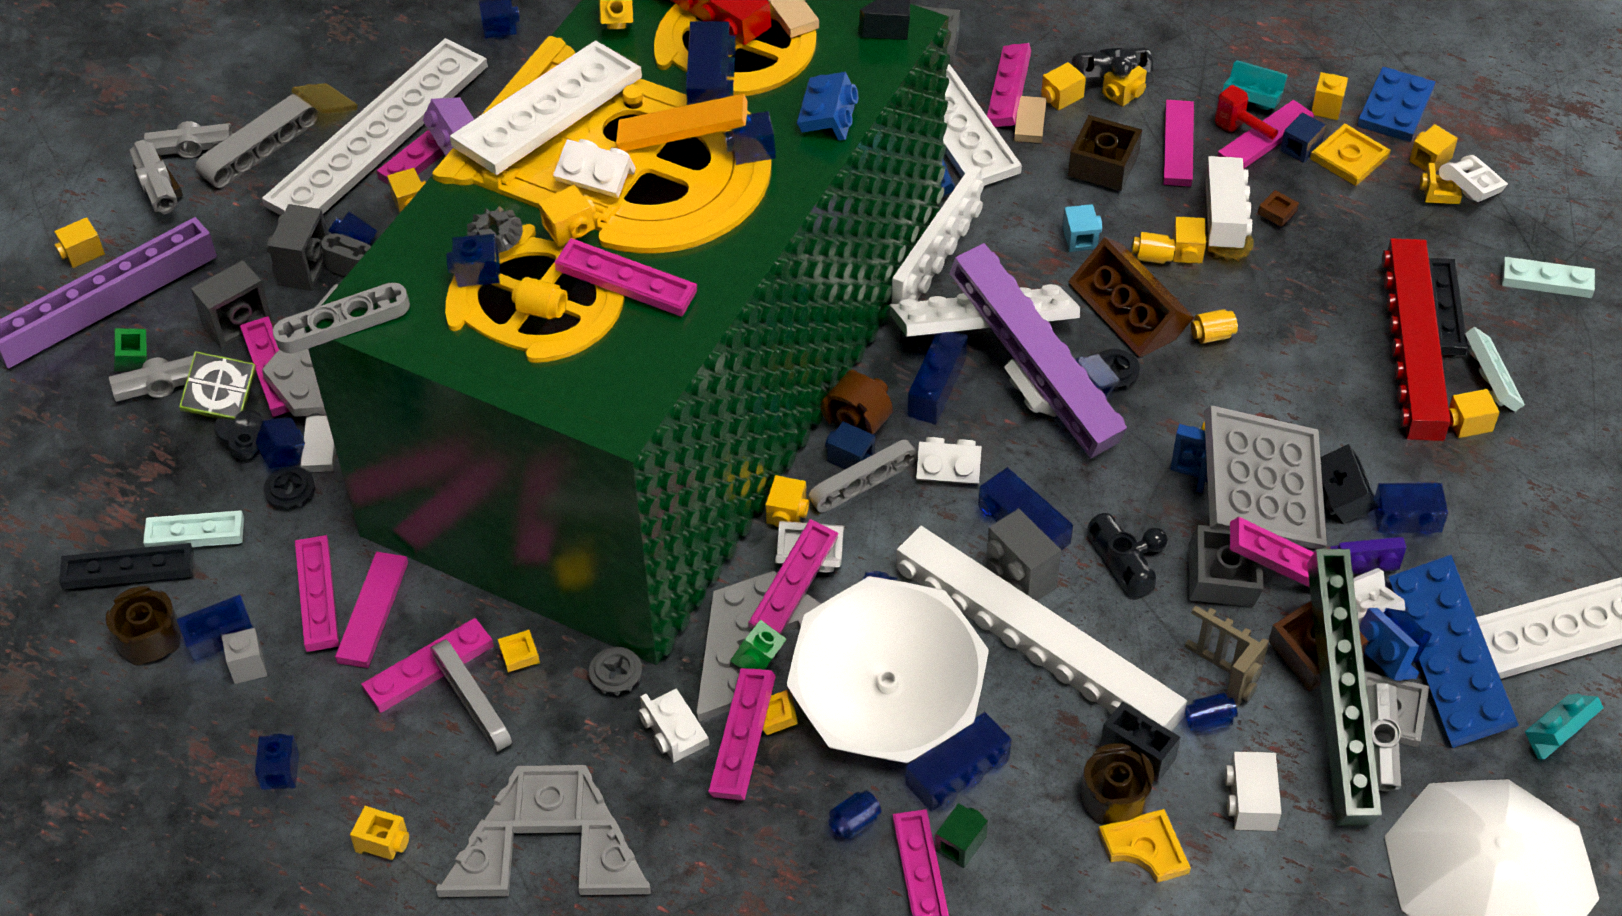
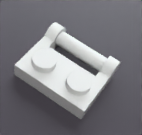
M1474 155L1465 156L1457 163L1449 162L1443 164L1439 169V175L1443 180L1454 181L1463 189L1462 192L1467 198L1477 202L1501 193L1508 185L1507 182Z

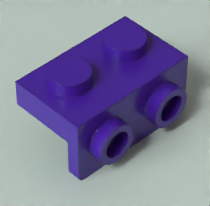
M1404 537L1342 542L1337 546L1330 547V549H1350L1353 574L1367 573L1376 568L1381 569L1383 572L1400 570L1407 548Z

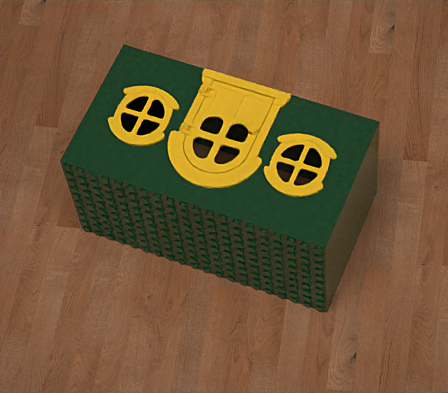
M581 0L555 32L545 39L482 114L595 40L640 66L642 78L626 86L624 90L498 175H495L457 149L452 148L432 172V176L322 304L325 305L387 283H399L404 286L410 303L408 311L398 318L308 348L359 536L608 645L629 649L639 658L657 665L663 655L667 656L671 652L678 632L686 629L690 621V614L696 606L699 607L703 603L707 588L711 582L715 583L718 580L722 565L726 559L730 560L733 557L741 536L748 534L757 513L760 514L764 510L775 475L782 476L786 468L790 469L792 467L797 451L800 447H804L807 444L810 431L814 425L818 426L823 419L821 402L825 396L852 369L856 362L859 363L862 360L865 347L869 342L875 340L881 323L889 319L890 304H892V278L941 209V200L944 194V187H941V183L945 173V166H942V160L946 152L943 137L947 130L944 115L948 107V101L945 100V92L949 85L946 69L950 62L947 46L951 38V31L948 30L949 16L910 4L907 40L861 37L858 34L860 9L875 0H805L819 19L818 29L790 38L770 11L771 28L744 46L734 39L727 37L723 32L710 24H706L702 19L689 11L683 10L671 0H632L633 23H626V28L607 29V24H601L599 20L598 0ZM846 72L851 84H854L858 90V102L854 106L852 125L848 129L846 140L839 141L832 128L801 132L797 120L809 78L818 75ZM744 93L748 101L746 126L625 151L629 154L636 169L633 175L627 174L619 198L577 187L583 196L587 194L591 198L596 213L593 214L595 229L575 240L696 283L697 292L684 315L681 317L594 285L596 300L591 306H583L567 300L564 313L580 319L576 326L554 334L536 335L548 319L516 310L515 303L512 302V292L515 284L521 282L525 277H530L557 284L562 290H566L568 294L579 280L555 270V261L566 244L558 246L544 228L538 206L539 201L572 186L556 181L553 177L566 140L579 142L580 139H585L595 143L598 148L610 151V148H618L616 140L620 119ZM674 157L703 169L691 170L670 161ZM658 176L688 188L685 196L673 202L658 205L637 204ZM499 206L505 212L513 210L516 217L521 219L523 228L522 236L515 246L500 253H484L475 249L470 244L467 235V224L472 223L473 214L482 215L485 207L490 212L495 211ZM496 224L490 225V229L496 233V236L499 235V228L496 227ZM395 298L389 299L390 303L396 302ZM374 303V309H378L377 303ZM358 307L353 309L350 315L352 317H360L368 309ZM322 319L316 324V327L320 329L327 328L333 324L334 320ZM307 326V327H304L306 333L310 332V329H309L308 326Z

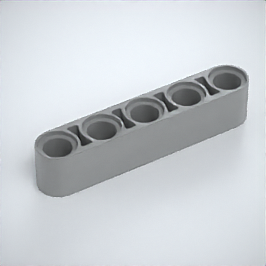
M292 94L204 153L197 160L195 171L215 187L223 188L312 127L318 119L319 111L299 95Z

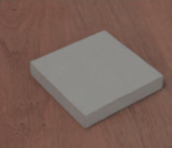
M1365 671L1366 686L1376 683L1396 686L1398 725L1401 730L1399 743L1418 748L1421 742L1429 686L1405 680L1396 681L1387 676ZM1378 731L1374 733L1376 738L1391 741L1390 736L1385 732Z

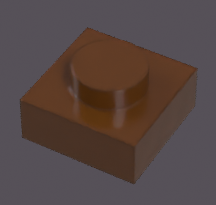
M1274 190L1259 205L1258 214L1282 227L1298 211L1299 202Z

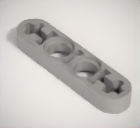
M387 283L284 318L274 326L273 336L277 347L284 353H296L398 318L408 311L410 306L409 298L404 286L399 283ZM395 298L396 302L390 303L389 299ZM374 303H377L378 309H374ZM365 307L368 309L360 317H352L350 315V312L355 308ZM322 319L334 320L333 324L327 328L320 329L316 327V324ZM307 326H308L309 329H310V332L306 333L304 327H307ZM294 333V337L287 338V334Z
M908 440L898 441L816 485L809 493V501L817 511H829L912 466L918 458V451Z
M445 639L430 647L438 667L495 752H499L511 745L512 740L505 725L449 641Z

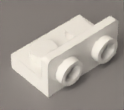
M677 688L652 701L647 694L640 696L641 709L638 710L639 717L645 728H652L656 734L654 735V740L662 754L667 752L673 763L709 745V737Z

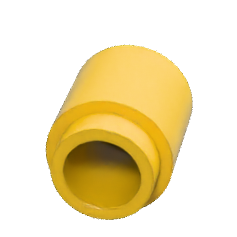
M1140 232L1139 237H1133L1131 253L1136 254V258L1139 261L1164 264L1165 261L1172 262L1175 251V239H1170L1168 235Z
M525 277L521 282H517L513 288L512 302L515 303L516 310L519 312L552 319L553 317L560 318L566 309L567 291L562 290L557 284Z
M1225 309L1197 314L1190 325L1193 338L1198 339L1201 344L1228 339L1238 331L1234 312L1226 311Z

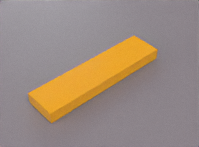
M743 93L620 119L618 122L616 145L618 149L628 151L746 126L748 101Z

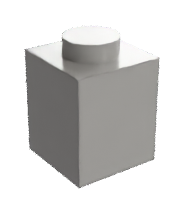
M255 628L222 636L226 663L234 684L267 676L263 649Z

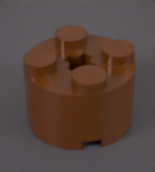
M852 369L838 381L821 402L822 414L829 425L833 421L839 427L843 421L873 435L891 416L893 407L886 393L888 387L884 381L879 378L872 379Z

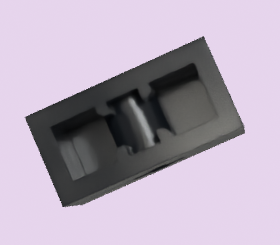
M1349 444L1320 457L1322 486L1328 497L1324 498V502L1331 515L1337 514L1345 524L1379 508L1362 462Z
M1122 701L1103 725L1100 746L1125 744L1130 746L1131 750L1139 755L1141 753L1144 754L1152 764L1154 780L1158 782L1175 761L1181 737Z

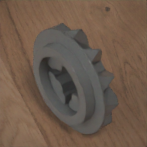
M499 206L495 211L490 212L485 207L482 215L473 214L472 223L467 224V235L470 244L475 249L484 253H500L509 250L519 242L523 228L521 219L516 217L513 210L505 212ZM496 224V227L499 228V235L496 236V233L489 226Z
M622 647L607 648L599 652L590 663L589 676L593 686L600 688L604 694L614 692L618 696L624 690L631 692L633 685L640 683L642 664L639 657L629 649ZM621 665L623 675L617 674L611 679L609 670L615 671Z

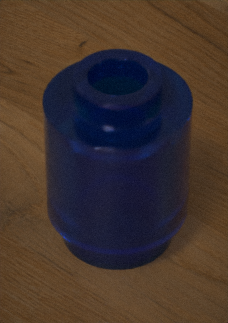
M1224 692L1192 700V703L1186 705L1185 708L1186 720L1192 732L1199 730L1200 733L1231 726L1233 725V718L1238 716L1234 699L1232 697L1228 698Z
M867 790L862 793L856 792L830 810L831 819L828 820L829 826L838 837L843 836L846 839H851L877 821V816L882 812L881 806L871 792Z

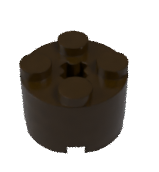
M138 586L122 592L113 600L115 604L110 612L107 610L106 624L117 650L131 664L142 665L146 662H152L163 658L179 648L181 625L171 599L165 592L151 590L148 586Z
M1108 744L1095 750L1084 766L1081 785V800L1085 809L1092 816V819L1097 824L1106 825L1129 821L1145 814L1149 806L1154 782L1152 764L1144 754L1141 753L1139 755L1132 751L1130 746L1125 744Z

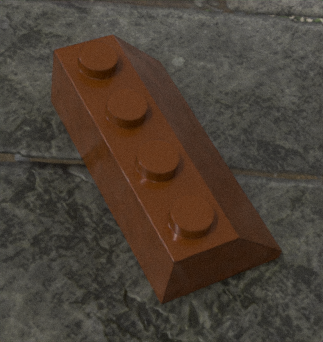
M1107 237L1102 239L1068 281L1139 357H1143L1176 340L1194 319V316L1123 244Z

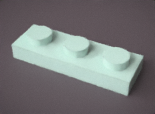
M1505 257L1502 265V286L1592 298L1595 291V269Z
M1473 327L1465 333L1470 343L1468 350L1479 361L1481 365L1479 372L1493 389L1490 392L1492 398L1499 406L1505 405L1514 412L1525 404L1491 338L1476 327Z
M242 510L149 517L146 518L143 544L145 548L191 543L192 547L239 544L243 542L244 515Z

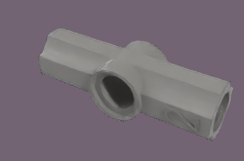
M186 121L179 124L177 129L145 133L144 140L153 143L159 155L178 153L184 158L192 159L198 157L202 150L212 149L233 133L230 123L200 126L195 122Z
M145 140L135 142L129 151L144 194L147 193L154 212H161L162 214L172 212L178 202L173 187H171V179L164 161H160L153 143L146 142Z
M193 356L169 362L163 358H151L143 364L141 369L109 376L115 401L145 394L155 398H163L170 395L174 387L186 384Z
M1376 683L1366 686L1378 787L1379 791L1398 790L1401 788L1399 754L1401 730L1398 725L1396 686ZM1378 731L1387 733L1391 738V742H1379L1374 733Z

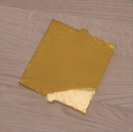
M327 83L307 84L292 88V93L323 114L357 110L358 104Z

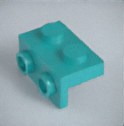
M1236 60L1230 77L1224 83L1222 92L1230 85H1235L1248 94V101L1255 103L1257 108L1264 110L1275 109L1282 99L1288 76L1285 73Z
M1579 693L1568 694L1524 731L1537 758L1546 759L1604 708L1599 697L1586 696Z

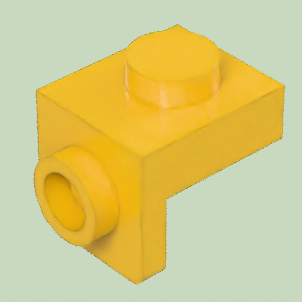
M1137 66L1127 77L1121 79L1111 72H1107L1104 74L1102 93L1108 99L1123 107L1134 98H1138L1143 94L1146 89L1147 71Z
M1428 163L1426 173H1421L1419 184L1420 190H1424L1425 202L1460 204L1462 189L1454 181H1446L1440 175H1436L1435 163Z

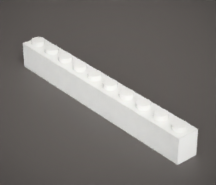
M920 526L897 549L896 568L904 577L912 578L922 586L945 590L960 611L973 619L980 628L991 631L1000 637L1007 646L1018 649L1027 655L1031 662L1038 666H1043L1052 672L1059 681L1070 684L1079 690L1086 699L1097 702L1106 708L1111 715L1123 701L1170 731H1173L1184 718L1187 703L1185 698L923 526Z

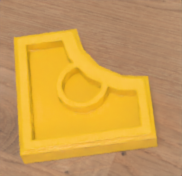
M1165 809L1142 814L1129 821L1099 826L1098 834L1110 862L1126 861L1138 864L1151 874L1156 883L1190 873L1191 867Z

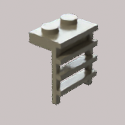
M1195 605L1191 614L1203 620L1199 641L1197 644L1188 639L1185 643V648L1231 674L1224 703L1236 710L1243 700L1248 702L1257 689L1258 684L1256 682L1260 679L1269 641L1263 638L1258 642L1250 637L1251 630L1245 628L1241 632L1233 627L1234 621L1227 618L1224 622L1215 617L1216 610L1210 608L1206 612ZM1213 626L1220 630L1215 654L1207 650ZM1230 636L1238 640L1232 664L1224 660Z

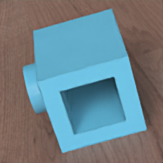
M1093 204L1064 207L1062 228L1069 252L1094 250L1097 247L1099 234L1102 232V220L1100 215L1096 216Z

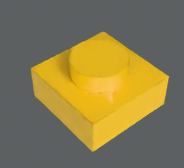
M530 630L498 639L499 648L508 672L540 663Z
M788 690L771 695L763 726V731L766 735L798 724L793 696Z

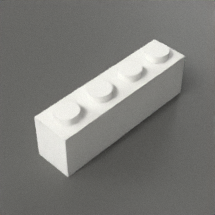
M1208 156L1205 186L1209 246L1244 248L1246 236L1251 237L1250 186H1247L1248 170L1243 168V158Z

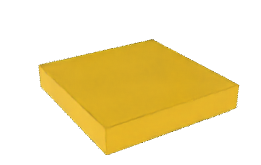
M1344 123L1311 152L1310 159L1357 186L1389 158L1391 150Z

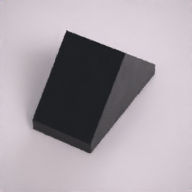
M875 0L860 9L858 34L861 37L907 40L910 0Z

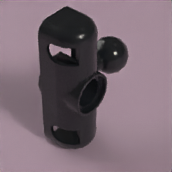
M1145 47L1101 49L1095 52L1077 53L1072 58V65L1086 78L1100 76L1104 78V74L1107 72H1111L1118 78H1124L1137 66L1142 67L1147 72L1154 71L1152 52ZM1136 53H1140L1139 64H1137ZM1088 57V65L1087 68L1084 69L1083 58Z
M1101 513L1094 516L1088 524L1087 538L1125 591L1132 597H1139L1153 591L1156 585V574L1153 569H1149L1148 562L1142 554L1147 551L1155 553L1162 551L1168 541L1166 533L1160 528L1153 527L1144 532L1142 540L1137 542L1132 534L1125 532L1119 524L1115 523V518L1111 514ZM1101 530L1096 540H1094L1091 533ZM1133 573L1134 576L1127 585L1124 580V574Z

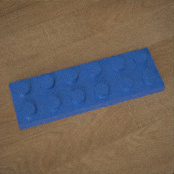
M1452 555L1389 576L1394 593L1404 599L1405 611L1402 612L1411 639L1419 645L1417 655L1452 748L1519 726Z

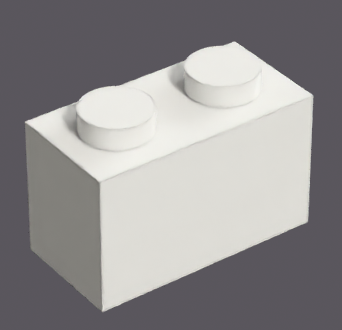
M1234 752L1231 765L1225 766V785L1231 786L1232 793L1227 798V814L1234 818V830L1277 831L1281 817V803L1276 753Z

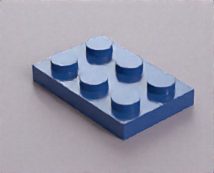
M1382 66L1359 117L1357 127L1411 142L1432 95L1436 81Z

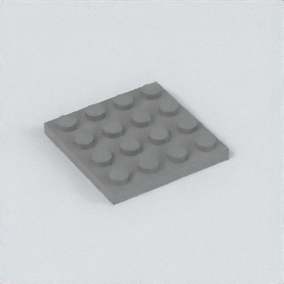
M1212 405L1205 409L1210 528L1230 529V521L1241 517L1299 546L1311 549L1326 547L1318 429Z

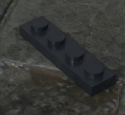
M1429 258L1441 355H1466L1468 344L1465 335L1466 330L1455 259Z
M191 543L61 556L59 583L62 589L190 577L193 574L194 550Z

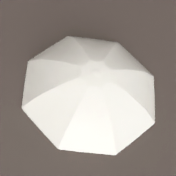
M869 576L804 614L794 650L787 687L829 748L909 763L974 723L989 650L945 590Z
M1509 779L1430 783L1384 837L1400 909L1407 916H1587L1599 900L1579 826Z

